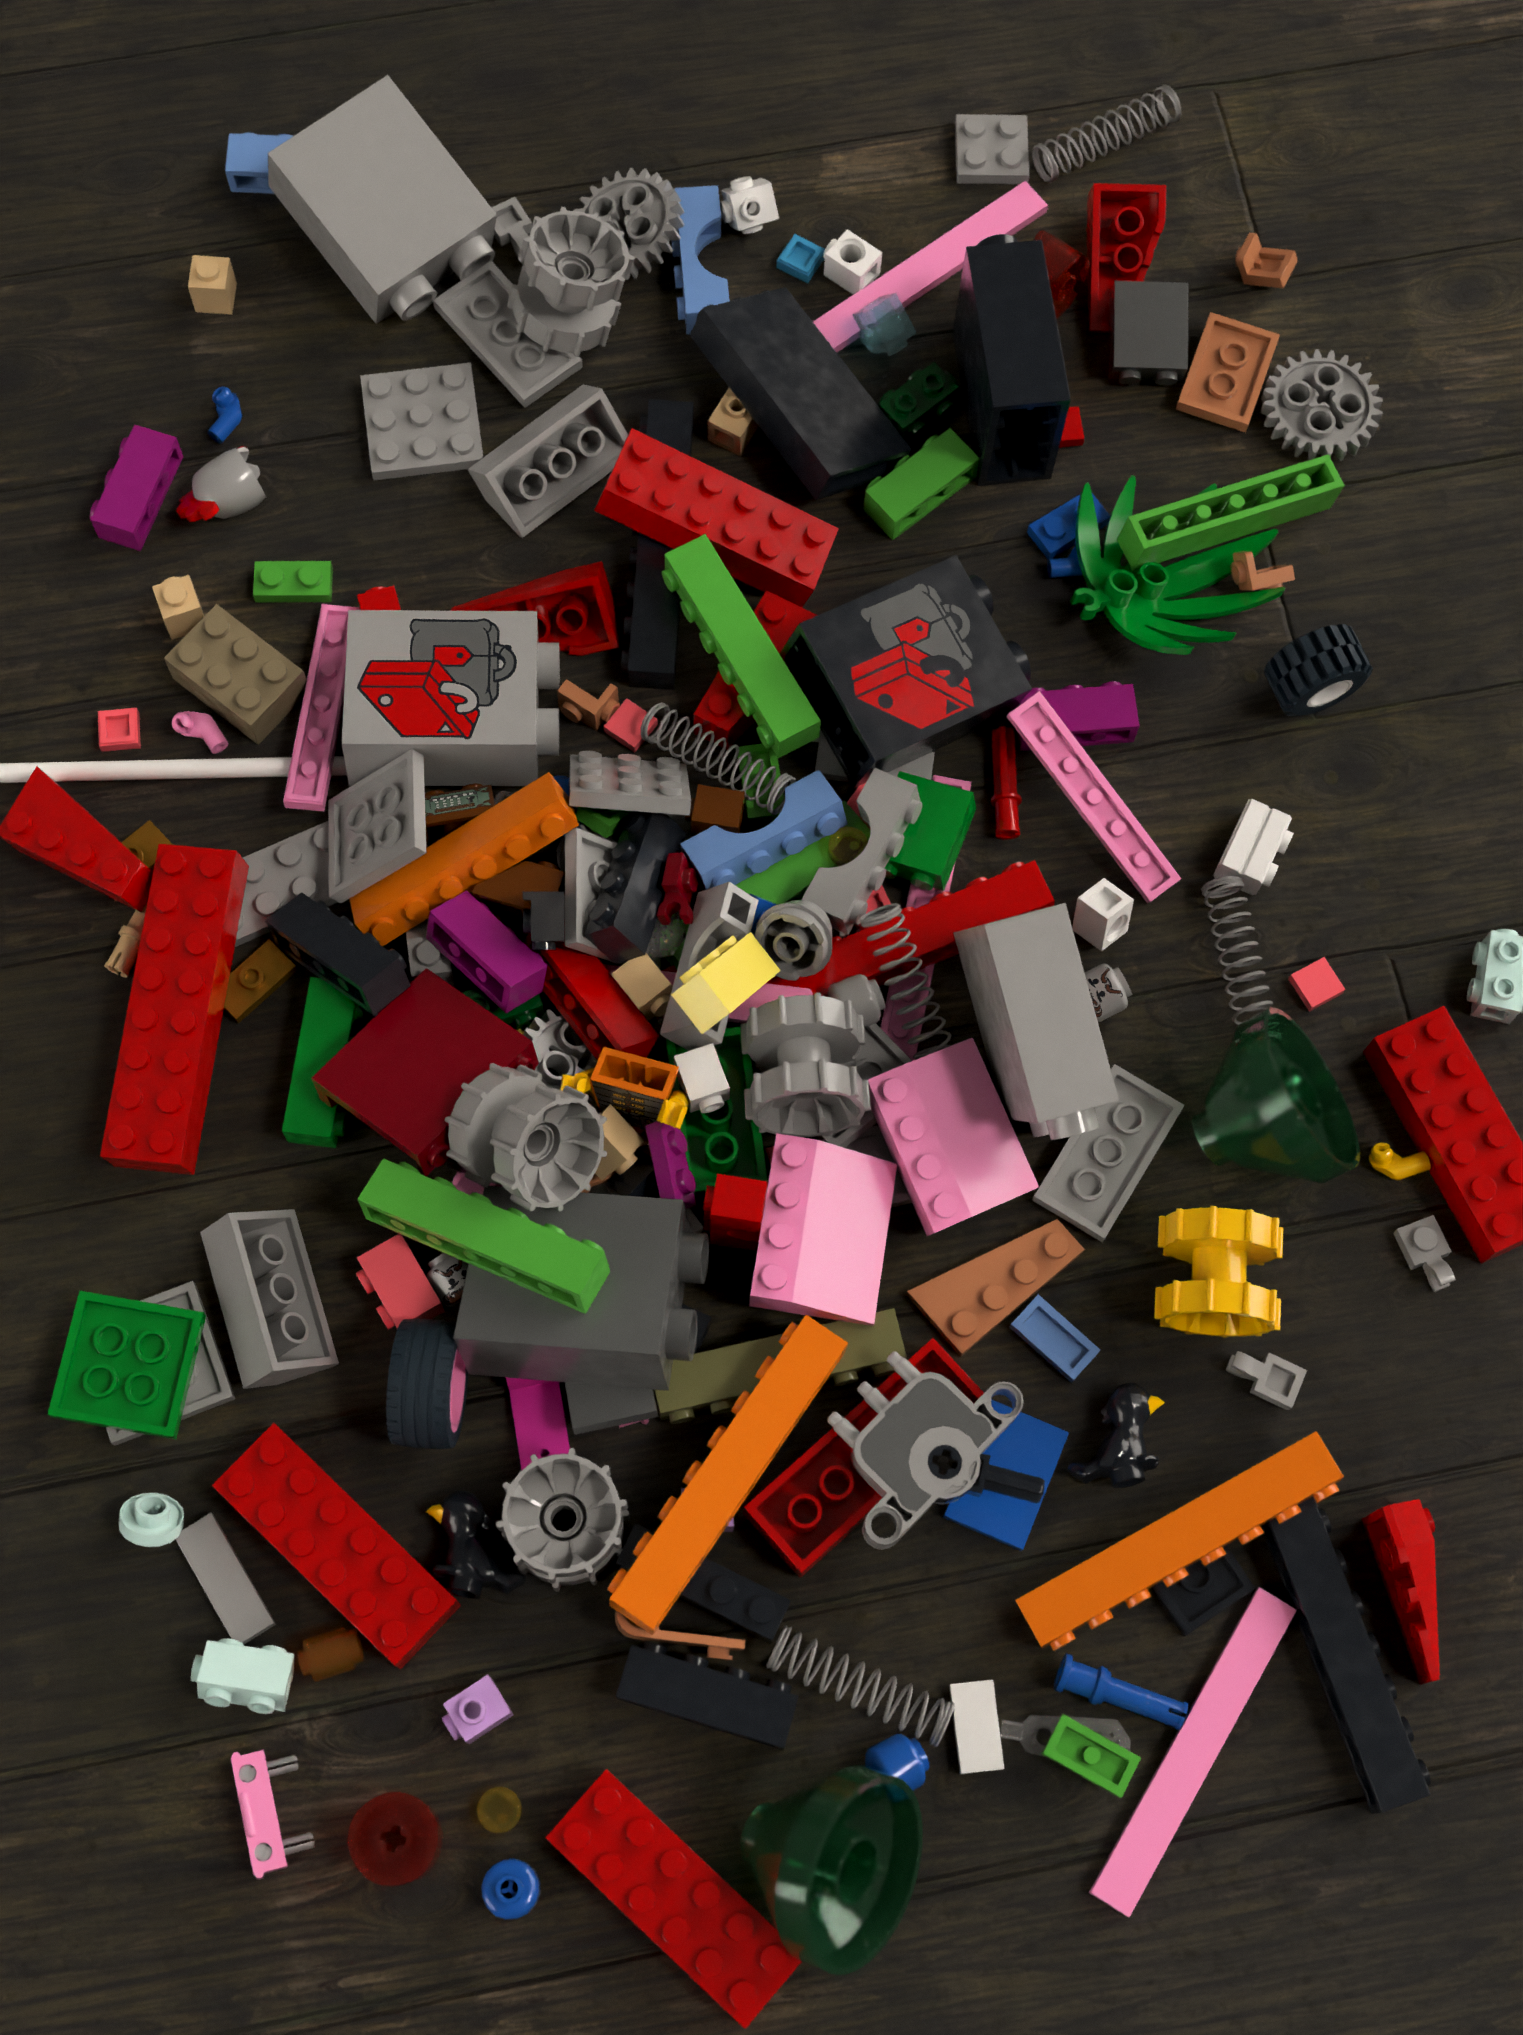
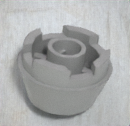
M795 900L775 905L766 910L757 923L754 937L781 970L775 976L795 981L799 977H807L818 973L829 962L832 954V925L827 914L818 905L805 900Z

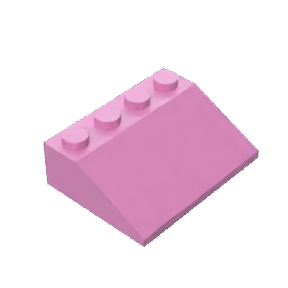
M973 1038L868 1079L871 1110L894 1163L897 1164L898 1172L927 1236L1039 1188Z
M776 1133L749 1306L874 1326L897 1164L820 1140Z

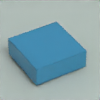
M794 234L777 259L776 268L808 284L824 260L823 253L825 249Z

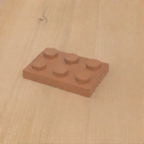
M1210 312L1175 410L1246 433L1280 334Z

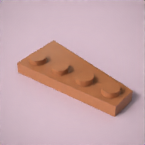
M1056 1219L908 1290L906 1295L961 1357L1078 1258L1085 1249L1062 1223Z

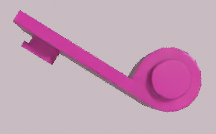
M506 1377L510 1392L521 1470L532 1463L531 1455L533 1454L538 1459L550 1455L568 1454L570 1445L560 1383L556 1381Z

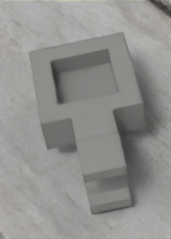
M513 197L491 208L497 214L494 231L495 238L500 246L511 242L519 259L524 237L529 238L528 234L531 232L532 222L516 197Z
M1434 1215L1395 1230L1393 1234L1410 1269L1413 1270L1422 1266L1434 1292L1449 1287L1450 1282L1456 1280L1452 1269L1442 1259L1447 1257L1452 1251Z
M1237 1351L1236 1355H1231L1226 1367L1227 1372L1254 1381L1250 1393L1286 1410L1293 1407L1307 1370L1271 1353H1267L1263 1361L1260 1362L1240 1351Z

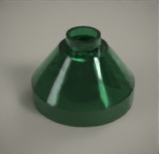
M1270 1007L1240 1023L1234 1032L1206 1095V1110L1194 1115L1192 1119L1195 1135L1207 1157L1217 1166L1234 1161L1242 1168L1320 1184L1329 1182L1355 1169L1360 1160V1148L1350 1111L1330 1069L1306 1033L1289 1015L1275 1007Z
M864 1765L848 1766L781 1798L774 1804L765 1802L757 1806L745 1823L741 1837V1852L745 1861L752 1864L754 1875L786 1950L794 1958L834 1975L852 1973L869 1963L891 1938L909 1904L920 1867L923 1825L919 1803L910 1786L898 1777Z

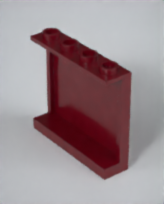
M426 968L410 983L411 986L392 1000L311 1078L321 1101L331 1108L337 1103L413 1158L418 1165L420 1173L424 1176H427L435 1167L443 1165L448 1159L446 1153L450 1150L448 1139L449 1124L445 1122V1118L451 1116L455 1103L463 1092L461 1087L463 1083L469 1084L477 1076L490 1070L489 1066L491 1063L517 1069L521 1064L532 1070H535L539 1065L533 1042Z

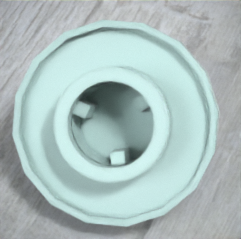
M142 1493L132 1496L123 1503L120 1509L119 1531L125 1539L136 1545L157 1547L171 1543L179 1537L183 1529V1508L175 1499L160 1493Z

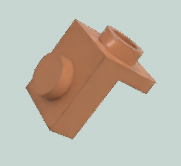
M1249 233L1243 246H1240L1236 253V266L1240 270L1244 284L1284 288L1298 261L1294 250L1261 247L1257 233Z
M1252 551L1233 553L1234 562L1231 564V574L1234 582L1239 585V590L1253 591L1260 589L1261 591L1283 587L1282 583L1295 580L1293 565H1275L1256 570Z
M567 679L557 690L559 707L563 715L573 722L578 723L581 721L595 731L600 728L604 721L608 722L620 707L618 687L612 683L606 688L599 699H596Z

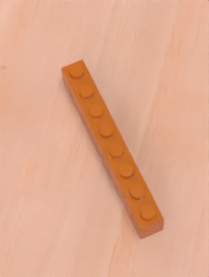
M808 1315L804 1316L799 1325L792 1321L779 1340V1343L784 1346L775 1359L768 1356L755 1375L760 1381L753 1392L749 1393L744 1390L731 1410L736 1415L728 1428L720 1425L707 1444V1447L712 1451L703 1464L698 1460L693 1463L682 1480L688 1486L679 1499L674 1496L668 1499L658 1515V1518L663 1521L654 1535L648 1531L643 1535L633 1551V1554L638 1558L629 1571L621 1568L607 1589L612 1593L609 1598V1606L652 1636L845 1354L848 1342Z
M1315 1431L1015 1601L1040 1646L1044 1648L1050 1644L1053 1651H1056L1075 1640L1076 1637L1073 1631L1088 1623L1090 1629L1093 1630L1114 1618L1110 1611L1125 1602L1130 1609L1151 1597L1148 1589L1161 1581L1164 1582L1167 1588L1186 1578L1189 1574L1185 1568L1201 1560L1205 1567L1225 1556L1227 1553L1223 1547L1238 1539L1241 1545H1244L1264 1533L1261 1525L1276 1518L1278 1523L1282 1524L1301 1513L1302 1511L1298 1504L1311 1497H1314L1315 1501L1319 1503L1340 1490L1336 1483L1341 1481L1344 1476L1318 1432Z

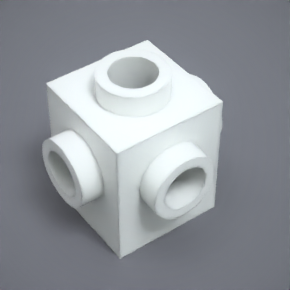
M742 177L731 181V187L721 190L723 201H720V211L723 221L729 223V226L737 231H742V234L760 231L763 229L762 224L779 219L771 182L763 178L752 180L751 177Z

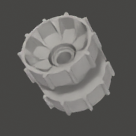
M561 207L559 212L550 213L542 218L535 216L529 238L524 237L518 260L524 262V264L522 265L518 285H512L507 307L513 309L514 318L518 324L517 332H524L530 339L542 345L543 351L552 349L560 352L574 353L576 357H579L582 351L590 350L597 345L606 346L611 325L616 324L621 303L616 301L620 298L624 281L629 279L635 257L629 255L627 245L623 239L625 233L623 231L618 232L610 224L598 218L599 214L596 212L590 215L578 211H567L565 207Z
M821 993L791 997L780 995L777 1000L765 1003L758 1008H749L750 1015L747 1022L740 1025L742 1053L749 1054L755 1062L756 1068H769V1070L761 1074L754 1073V1080L750 1089H744L746 1119L753 1120L755 1125L759 1127V1133L769 1132L797 1137L832 1136V1133L842 1131L851 1126H860V1119L863 1117L864 1112L871 1110L869 1081L861 1079L857 1073L856 1066L847 1067L840 1065L847 1060L854 1061L859 1046L866 1044L863 1015L856 1014L854 1008H852L851 1000L841 1001L821 996Z
M491 1063L489 1066L490 1070L477 1076L471 1083H463L461 1085L463 1092L456 1101L451 1116L445 1118V1122L449 1124L448 1139L450 1150L447 1151L446 1156L457 1161L466 1170V1178L485 1188L490 1183L502 1185L512 1194L510 1201L529 1211H534L535 1207L554 1208L562 1211L565 1203L574 1199L584 1189L587 1191L591 1189L589 1183L597 1171L601 1158L607 1156V1151L603 1150V1124L607 1118L597 1113L595 1108L587 1102L589 1095L569 1086H565L563 1090L549 1088L541 1081V1073L521 1064L517 1069Z
M570 1448L568 1454L550 1455L540 1459L533 1454L531 1455L532 1463L520 1471L511 1484L508 1482L503 1483L506 1496L503 1503L502 1520L497 1521L496 1526L502 1532L504 1540L508 1541L515 1553L513 1560L519 1566L518 1569L521 1573L526 1574L530 1572L540 1580L551 1583L556 1592L563 1585H577L590 1581L592 1585H596V1577L606 1570L615 1557H619L622 1551L624 1521L630 1518L629 1511L627 1510V1501L619 1499L615 1485L610 1477L611 1473L608 1465L600 1468L590 1460L577 1456L574 1448ZM562 1510L572 1511L576 1515V1523L568 1531H559L553 1527L552 1521L554 1516Z

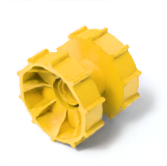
M1216 1206L1192 1209L1177 1208L1175 1212L1167 1216H1159L1158 1247L1163 1248V1256H1171L1192 1264V1277L1190 1281L1174 1280L1173 1283L1167 1284L1164 1287H1156L1154 1319H1160V1327H1168L1186 1332V1334L1221 1336L1223 1338L1262 1336V1334L1270 1331L1280 1330L1281 1299L1277 1298V1290H1269L1252 1285L1251 1282H1246L1247 1265L1263 1266L1264 1263L1274 1259H1282L1283 1227H1279V1218H1271L1264 1214L1256 1213L1251 1209L1240 1210L1217 1208Z

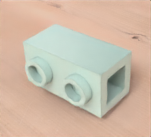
M1510 929L1491 930L1482 942L1476 943L1473 951L1472 964L1477 965L1476 978L1471 979L1467 991V1001L1472 1002L1470 1016L1510 1024L1520 1012L1523 1013V936H1519L1516 931Z
M224 1638L218 1642L207 1640L204 1654H196L191 1671V1681L197 1682L198 1698L204 1699L206 1703L212 1706L227 1707L231 1703L248 1706L250 1710L261 1714H270L274 1710L285 1712L294 1674V1654L287 1653L285 1649L273 1645H266L260 1649L244 1646L243 1643L234 1639Z

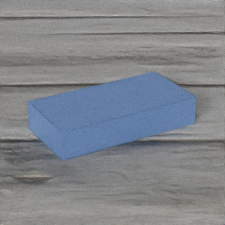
M1039 1294L1009 1327L1071 1383L1100 1352V1349Z

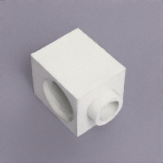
M847 229L838 240H831L823 253V258H825L824 276L854 295L872 283L880 274L882 252Z
M1103 878L1077 898L1072 926L1073 931L1100 951H1103L1128 932L1134 899Z
M713 1043L674 1056V1065L679 1066L677 1078L682 1091L688 1096L690 1113L698 1110L701 1113H709L723 1107L724 1101L729 1100L730 1087Z

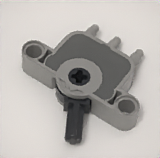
M893 1351L887 1357V1362L908 1383L890 1402L876 1388H873L867 1381H864L859 1385L857 1391L878 1415L861 1432L838 1412H833L827 1418V1422L834 1428V1431L853 1449L851 1457L853 1466L858 1474L882 1497L866 1516L862 1528L864 1539L875 1549L883 1550L895 1545L930 1509L933 1503L947 1504L956 1502L966 1494L980 1497L983 1490L1032 1503H1039L1042 1498L1045 1486L1042 1478L990 1465L991 1456L983 1454L1013 1423L1023 1408L1024 1400L1022 1393L1017 1386L1010 1382L995 1383L973 1403L943 1375L933 1372L921 1374L906 1358ZM995 1395L1006 1396L1012 1402V1412L1008 1414L996 1412L992 1407L991 1398ZM940 1456L947 1457V1465L954 1467V1469H948L945 1475L939 1474L938 1465L932 1463L937 1462ZM881 1516L890 1519L894 1524V1535L889 1538H880L875 1535L871 1527L872 1520Z

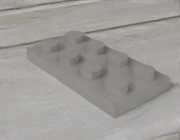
M490 261L433 300L434 309L521 405L526 408L583 368L582 359L570 352H560L552 349L543 351L542 345L530 339L524 332H517L518 324L514 318L513 309L507 307L513 284Z
M329 820L243 857L249 865L235 947L269 933L270 930L265 920L301 892L316 902L318 900L323 901L327 906L337 903V901L329 897Z
M1116 1064L1113 1065L1111 1072L1119 1100L1095 1107L1100 1127L1089 1132L1071 1136L1032 1199V1201L1102 1243L1184 1107V1104Z

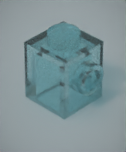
M896 293L880 296L853 314L860 328V339L873 354L887 352L889 356L904 349L908 345L906 339L917 333Z

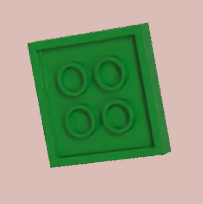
M79 1290L47 1415L51 1418L176 1440L206 1319L205 1313Z

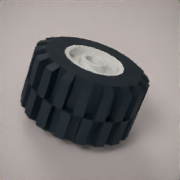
M1339 624L1318 628L1291 641L1268 661L1264 668V674L1284 714L1288 716H1301L1319 712L1349 697L1367 681L1372 674L1373 667L1352 627L1347 626V624Z

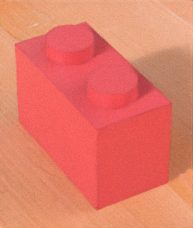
M402 1234L393 1236L357 1257L362 1270L358 1271L356 1275L367 1294L376 1291L382 1302V1305L378 1306L376 1310L388 1330L394 1326L398 1329L399 1324L405 1319H433L445 1312L442 1303Z

